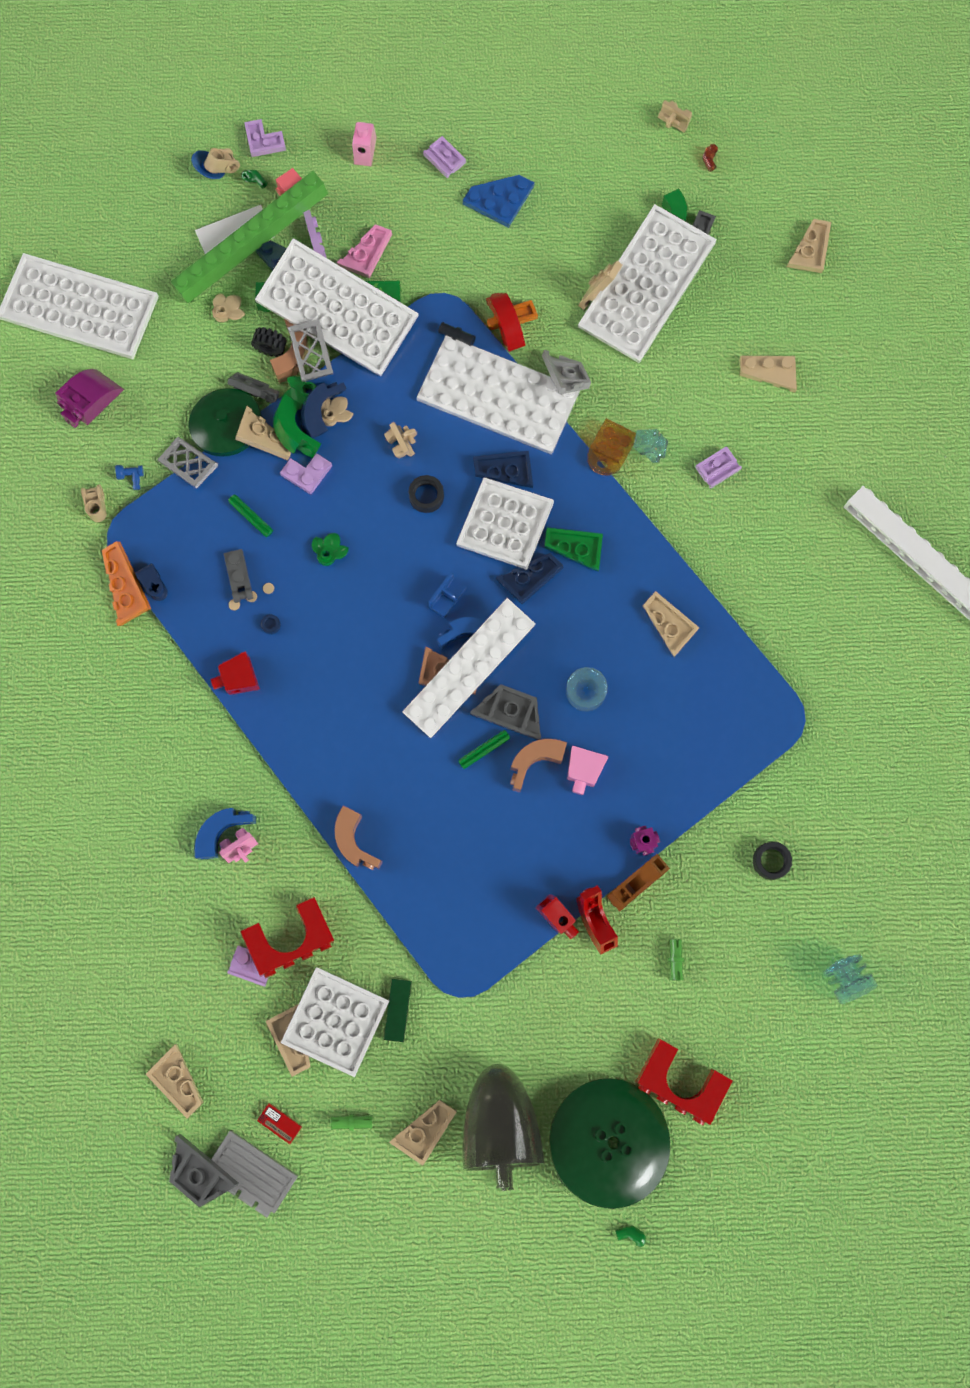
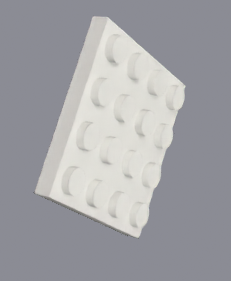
M483 478L456 544L458 547L527 569L554 500Z
M316 967L281 1043L355 1077L389 1000Z

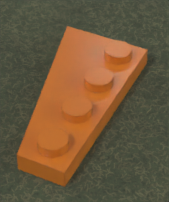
M116 541L104 548L102 555L106 574L109 575V589L113 594V608L117 613L118 619H116L117 626H122L150 610L151 607L121 542Z

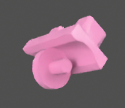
M241 828L235 833L238 840L232 843L229 839H225L219 843L221 848L219 853L228 863L233 860L237 862L240 859H243L245 863L248 862L247 855L252 852L251 848L258 844L250 832Z

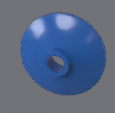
M196 151L192 155V165L203 176L210 179H220L225 175V173H211L206 170L204 162L209 152Z

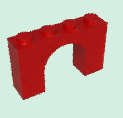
M315 897L296 905V910L304 925L306 936L302 945L292 952L284 953L273 949L267 942L259 923L240 931L260 977L264 976L266 979L276 974L275 970L281 967L285 970L295 965V960L302 958V961L314 956L312 952L319 949L323 952L332 947L331 943L334 942L333 936Z
M658 1038L635 1081L640 1084L638 1088L647 1094L651 1091L658 1095L656 1099L666 1105L668 1102L675 1104L674 1109L684 1115L687 1112L694 1115L692 1120L704 1125L706 1122L711 1125L733 1080L711 1069L701 1090L697 1094L687 1098L676 1096L668 1086L667 1072L679 1049Z

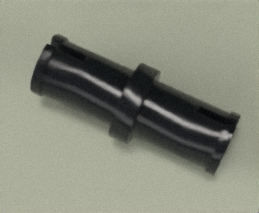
M444 322L440 324L438 333L452 337L455 341L457 339L469 346H473L476 340L475 335L462 331L460 327L455 328Z

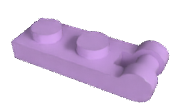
M307 210L303 214L313 250L327 258L324 246L319 244L323 243L321 234L315 230L318 227L316 217H312L310 210Z

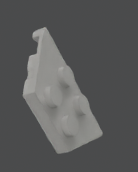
M543 351L542 358L559 394L589 389L591 381L582 362L571 360L562 355L558 359L550 356V351Z

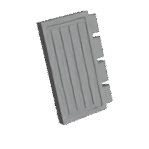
M232 1130L229 1131L211 1159L239 1182L238 1186L228 1192L235 1196L238 1190H241L242 1192L238 1199L250 1207L257 1201L259 1204L255 1210L266 1218L271 1212L275 1213L299 1176Z

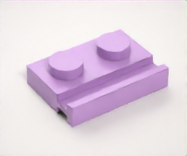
M443 136L430 145L428 150L423 151L424 156L446 178L466 163V159Z
M726 446L697 464L695 468L711 489L740 471L742 467L739 466L737 460Z
M237 946L227 973L266 987L268 978L265 979L264 976H259L248 949Z

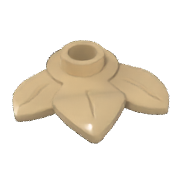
M222 293L217 294L213 299L214 308L212 310L215 320L226 322L228 319H241L245 315L244 311L239 309L242 303L241 297L230 295L226 298Z
M336 397L333 400L327 399L323 402L321 416L326 426H334L337 422H347L352 418L353 413L346 410L348 405L347 398Z

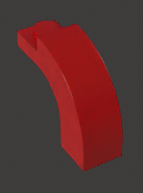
M503 292L494 293L491 297L486 298L487 305L494 313L499 325L503 345L510 352L526 346L517 313L508 294Z
M599 886L585 889L576 898L584 926L601 955L618 946V936L604 913L602 891Z

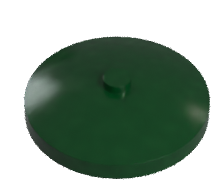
M234 388L218 389L202 397L192 409L189 417V432L195 444L202 451L210 455L222 457L235 455L247 449L250 445L235 440L247 406L252 409L256 416L262 417L261 410L255 399L248 393Z

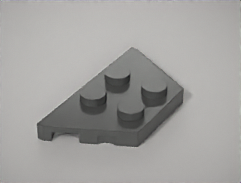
M500 684L493 693L488 695L483 702L470 712V715L536 740L541 739L537 698Z
M182 1134L175 1137L177 1147L176 1154L172 1158L173 1168L170 1172L169 1182L199 1208L238 1186L239 1182Z

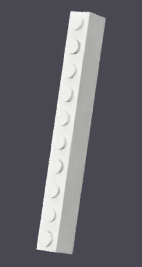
M862 486L847 501L844 508L970 620V578L965 577L959 572L957 566L950 564L941 552L932 548L930 543L926 539H922L913 527L908 526L898 514L893 513L885 502L877 499L870 489Z

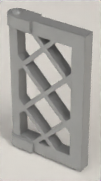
M319 319L288 327L302 382L333 374ZM316 327L317 338L308 333L310 328ZM301 331L304 333L299 342L296 341L294 332ZM306 335L315 339L310 349L301 344ZM317 341L320 342L322 355L313 351ZM299 346L308 350L304 360L301 359ZM310 353L320 357L315 367L306 362ZM322 359L325 360L327 368L325 370L317 368ZM304 364L313 368L310 374H305Z
M177 437L158 458L162 465L196 489L218 466V463L180 437ZM180 445L186 448L185 450L177 451ZM192 452L198 458L189 460V453ZM186 454V461L177 462V455ZM170 456H174V463L168 462L167 459ZM203 461L209 464L206 468L202 469ZM199 462V469L190 471L189 464ZM186 465V472L181 471L177 466ZM199 474L195 480L190 477V475Z

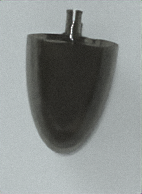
M496 1063L482 1071L469 1097L463 1130V1170H495L496 1189L507 1191L508 1188L511 1191L514 1190L512 1175L514 1168L545 1164L535 1111L523 1083L509 1067Z

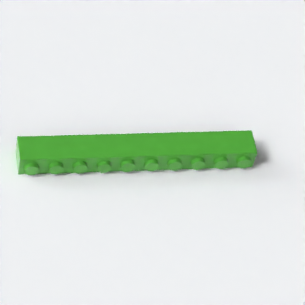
M314 171L310 172L174 278L171 283L187 303L191 302L259 249L262 244L268 242L305 211L328 195L322 180Z

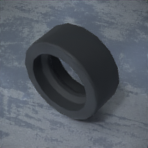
M419 476L410 484L408 490L410 503L417 511L423 513L434 512L443 504V485L434 476ZM427 484L434 486L437 490L435 501L424 504L416 499L415 493L418 487Z
M771 841L762 844L756 849L752 863L759 876L775 880L784 877L790 871L792 856L785 845ZM775 849L782 854L784 864L779 871L769 872L763 868L761 856L766 850Z

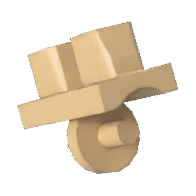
M665 100L662 103L658 118L666 122L667 128L673 126L685 132L691 120L692 112L687 109L681 110L678 108L677 103Z
M395 422L391 423V429L384 436L390 444L396 440L398 441L399 445L392 448L394 455L397 458L405 455L413 456L415 453L410 443L414 444L416 442L414 439L417 435L416 430H409L408 426H404L402 430L401 426H397Z

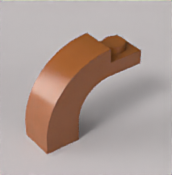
M656 854L610 892L607 897L611 904L620 912L670 868Z

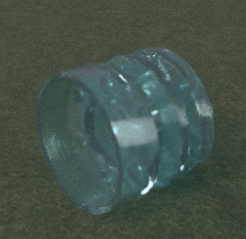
M584 667L577 669L567 681L566 695L569 703L579 711L589 712L596 710L602 705L607 695L608 685L606 678L600 671L594 668ZM584 687H587L588 690H591L589 692V695H585V692H581L582 690H584Z
M861 954L846 956L834 962L828 969L823 971L825 978L834 975L828 981L829 985L839 983L840 986L833 993L840 1004L853 1001L878 986L871 973H860L867 967L866 963L856 965L863 959Z

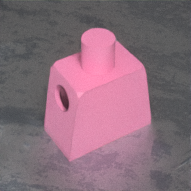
M356 122L352 142L355 165L372 167L377 138L374 124ZM361 147L364 148L366 152L362 153Z
M572 746L567 779L575 782L572 790L573 793L583 795L586 785L594 787L608 756Z

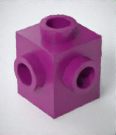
M646 826L636 828L635 833L631 835L630 839L632 849L636 850L637 854L643 853V856L654 853V849L658 847L657 843L660 842L657 831H653L652 827L647 829ZM643 836L648 837L649 843L643 842Z

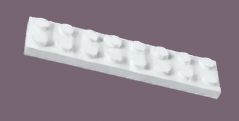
M506 598L404 709L403 713L432 738L536 624Z

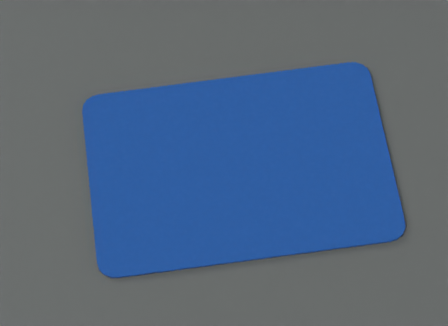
M434 293L424 296L408 306L418 313V318L381 377L347 356L340 354L331 361L333 374L306 381L312 382L316 386L325 382L326 387L334 382H337V384L344 382L347 389L343 393L330 398V400L336 397L347 398L348 405L346 410L353 413L349 421L337 422L334 426H326L328 431L313 438L321 443L317 454L331 462L332 467L311 495L280 475L281 470L290 458L305 468L313 459L298 449L294 454H290L288 460L253 446H249L238 454L224 457L202 452L218 463L217 468L196 489L177 474H171L115 516L107 532V547L116 541L121 542L134 572L139 571L150 563L155 566L168 590V595L164 600L156 601L140 583L152 612L431 982L443 993L463 998L474 997L491 988L558 934L535 908L548 895L551 894L557 897L576 920L581 916L576 898L585 889L598 885L602 891V898L605 897L653 856L664 850L793 747L802 736L806 719L804 706L797 693L568 422H566L551 455L417 401V395L446 336L438 333L442 322L455 328L460 327L462 331L475 335L474 347L517 363L469 305L457 296L447 293ZM326 365L319 370L327 369ZM282 396L261 411L262 418L272 428H274V415L282 400ZM298 410L295 415V422L302 431L300 423L301 410ZM395 422L397 426H401L402 430L404 426H408L409 430H416L417 435L414 437L416 442L414 444L410 443L415 453L413 456L405 455L397 458L394 455L392 448L399 445L398 441L396 440L390 444L384 436L391 429V423ZM529 451L533 488L504 482L500 483L554 500L531 561L551 553L563 564L564 568L523 604L514 598L496 579L497 576H504L512 572L518 566L458 547L456 544L483 481V478L475 477L473 460L475 456ZM203 461L202 469L206 468L209 464ZM199 462L189 464L190 471L198 470ZM186 465L181 467L180 470L186 472ZM199 474L190 475L194 480L199 476ZM423 475L437 478L443 485L444 490L443 504L439 509L430 513L417 511L413 508L409 499L408 490L410 484L414 479ZM422 485L416 490V499L420 503H432L437 498V490L432 485ZM234 494L237 495L272 528V534L265 537L229 503V498ZM556 528L603 534L599 572L544 548L546 529ZM330 533H337L340 537V545L349 548L348 553L344 558L336 559L333 564L323 566L318 562L317 554L312 550V541L314 537L324 539ZM242 549L251 588L257 594V599L254 602L242 599L239 609L231 610L229 602L233 600L224 553ZM451 572L454 574V579L465 585L467 589L444 619L429 608L428 602ZM266 583H271L274 586V591L271 594H266L263 591V586ZM245 588L238 589V591L243 592ZM655 591L699 627L698 631L675 657L671 654L643 608V605ZM508 598L536 625L476 689V695L471 694L436 734L430 738L403 713L404 709L426 687L419 685L425 648L428 647L450 660L471 637L460 638L441 650L437 639L442 632L446 630L451 631L449 623L463 617H477L487 620ZM272 614L278 617L281 627L277 633L267 634L263 631L261 620L264 616ZM246 651L250 657L260 689L237 694H228L225 687L214 690L210 679L220 676L218 666ZM500 684L537 698L540 740L555 739L567 742L561 764L541 760L533 763L528 768L521 792L514 791V785L510 784L513 773H518L511 770V766L517 754L525 746L538 740L470 715L471 710L483 702ZM501 731H507L510 736L508 741L467 768L463 769L460 766L459 759ZM572 746L608 756L594 787L586 785L583 795L573 793L572 790L575 782L567 779ZM342 806L361 814L362 818L355 831V842L360 850L382 861L379 869L374 867L371 870L363 866L364 861L362 860L359 866L356 867L340 852L335 839V824ZM646 826L647 829L652 827L653 831H657L660 842L657 843L658 847L654 849V853L643 856V853L637 854L630 844L631 835L635 833L636 828ZM643 836V842L649 843L648 837ZM563 917L559 918V923L563 921Z

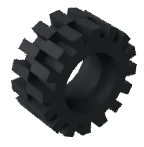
M259 327L255 330L251 345L258 352H263L264 355L268 354L271 357L273 355L278 357L283 355L287 340L281 333L278 334V331Z

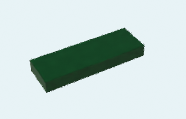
M392 979L384 1040L404 1042L412 981Z

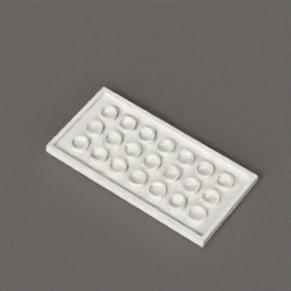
M654 204L619 259L623 266L617 276L603 291L599 292L579 322L578 328L640 363L712 250L717 239Z
M294 238L255 298L257 303L294 325L319 319L325 344L380 377L418 318V313ZM316 327L309 329L308 333L317 338Z
M23 253L0 306V320L134 359L159 296L156 292Z
M446 335L417 395V401L552 455L580 391L559 394L552 377L472 345L469 346L457 339L455 341L452 337Z

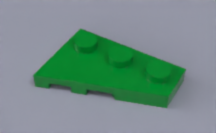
M547 528L544 548L599 572L603 534Z

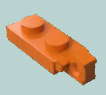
M532 300L514 305L520 324L538 319V314ZM495 315L493 318L487 319L489 330L499 328Z

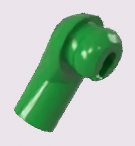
M244 170L241 173L242 179L246 182L257 183L262 189L268 185V182L257 170Z
M635 1226L615 1230L618 1241L630 1238L638 1247L646 1244L644 1232Z

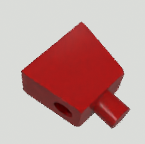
M246 651L218 666L220 676L210 679L214 690L225 687L228 694L260 689L250 657Z
M550 894L535 907L558 933H565L569 939L574 938L579 933L573 925L576 920L557 897ZM563 917V921L559 923V918Z

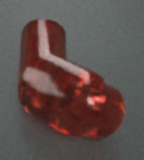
M715 144L708 146L702 155V159L709 172L716 169L713 158L718 151V147Z

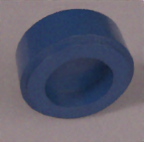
M269 614L262 618L261 628L265 633L275 634L280 630L281 623L278 617Z

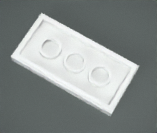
M258 205L195 230L204 253H208L262 211V206Z

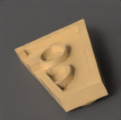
M740 356V376L759 382H768L775 387L780 388L781 386L789 389L791 392H796L795 356Z

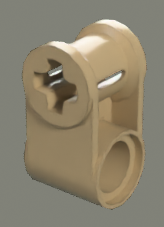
M212 148L204 162V167L211 173H234L239 169L240 163L238 160H235L230 148Z
M98 484L96 487L89 489L81 488L86 513L94 522H102L107 516L102 486Z

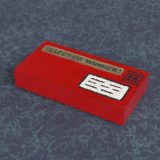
M268 1103L257 1120L288 1144L293 1142L303 1127L271 1103Z

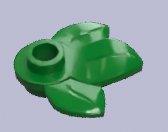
M300 376L288 377L287 381L291 388L282 395V398L286 394L301 404L298 409L301 410L302 404L308 396L306 391H313L317 386L312 382H302Z
M330 533L324 539L314 537L312 541V550L317 554V560L323 566L333 564L336 559H342L348 553L349 548L340 545V537L337 533Z

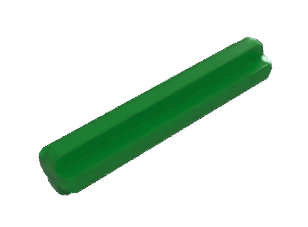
M234 494L229 498V503L265 537L272 534V528L237 495Z
M506 730L501 731L459 759L460 766L463 769L467 768L510 739L509 734Z

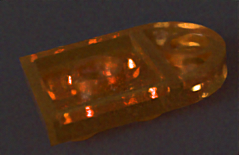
M606 418L587 454L590 468L594 472L605 476L617 473L623 466L639 434ZM604 461L607 467L601 468L597 462Z

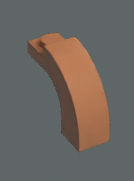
M284 319L287 329L290 326H294V324ZM301 331L294 332L297 342L300 341L304 334ZM305 336L301 344L309 348L307 336ZM292 343L285 354L270 360L279 384L287 381L288 377L296 376L300 372ZM299 346L301 359L304 360L308 350Z
M542 739L525 746L517 754L511 766V770L518 772L517 774L513 773L510 783L514 785L513 790L521 792L525 774L533 763L547 760L561 764L567 742L555 739Z
M342 806L335 824V839L340 852L356 867L359 866L362 860L364 861L363 866L371 870L374 867L379 869L382 861L360 850L355 842V831L362 818L361 814Z

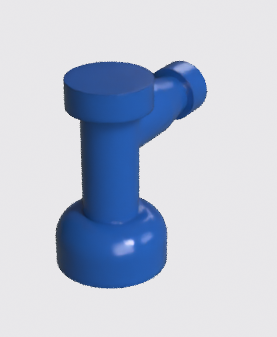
M122 465L115 466L117 480H122L125 476L132 475L133 490L141 489L139 484L140 477L144 476L143 465L135 468H124Z

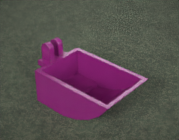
M87 369L70 378L55 394L58 405L64 409L61 415L68 424L76 428L79 421L86 425L91 423L124 389L97 369Z

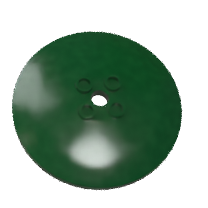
M598 1079L577 1087L560 1104L550 1129V1154L558 1177L577 1198L596 1207L608 1209L623 1208L643 1200L661 1181L670 1156V1134L661 1109L649 1094L640 1090L638 1086L624 1080ZM612 1136L618 1141L617 1147L614 1149L608 1146V1139Z

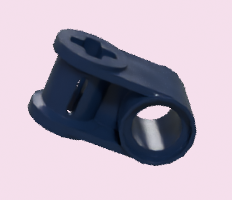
M152 563L135 572L146 592L154 600L162 601L167 597L168 590Z

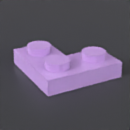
M262 119L244 122L252 157L286 151L282 131L265 134Z
M317 453L306 468L290 458L281 470L280 475L311 495L332 467V463Z

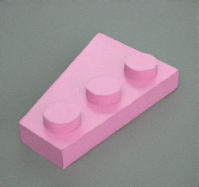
M375 224L361 238V242L355 248L352 247L348 254L337 262V265L348 271L370 278L392 236V231Z

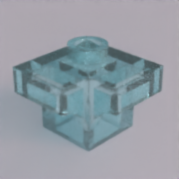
M657 429L637 430L634 448L641 455H645L652 463H659L660 458H665L668 440Z

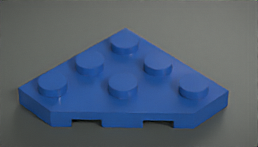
M516 175L472 186L463 199V205L509 228L534 188V182L521 175Z

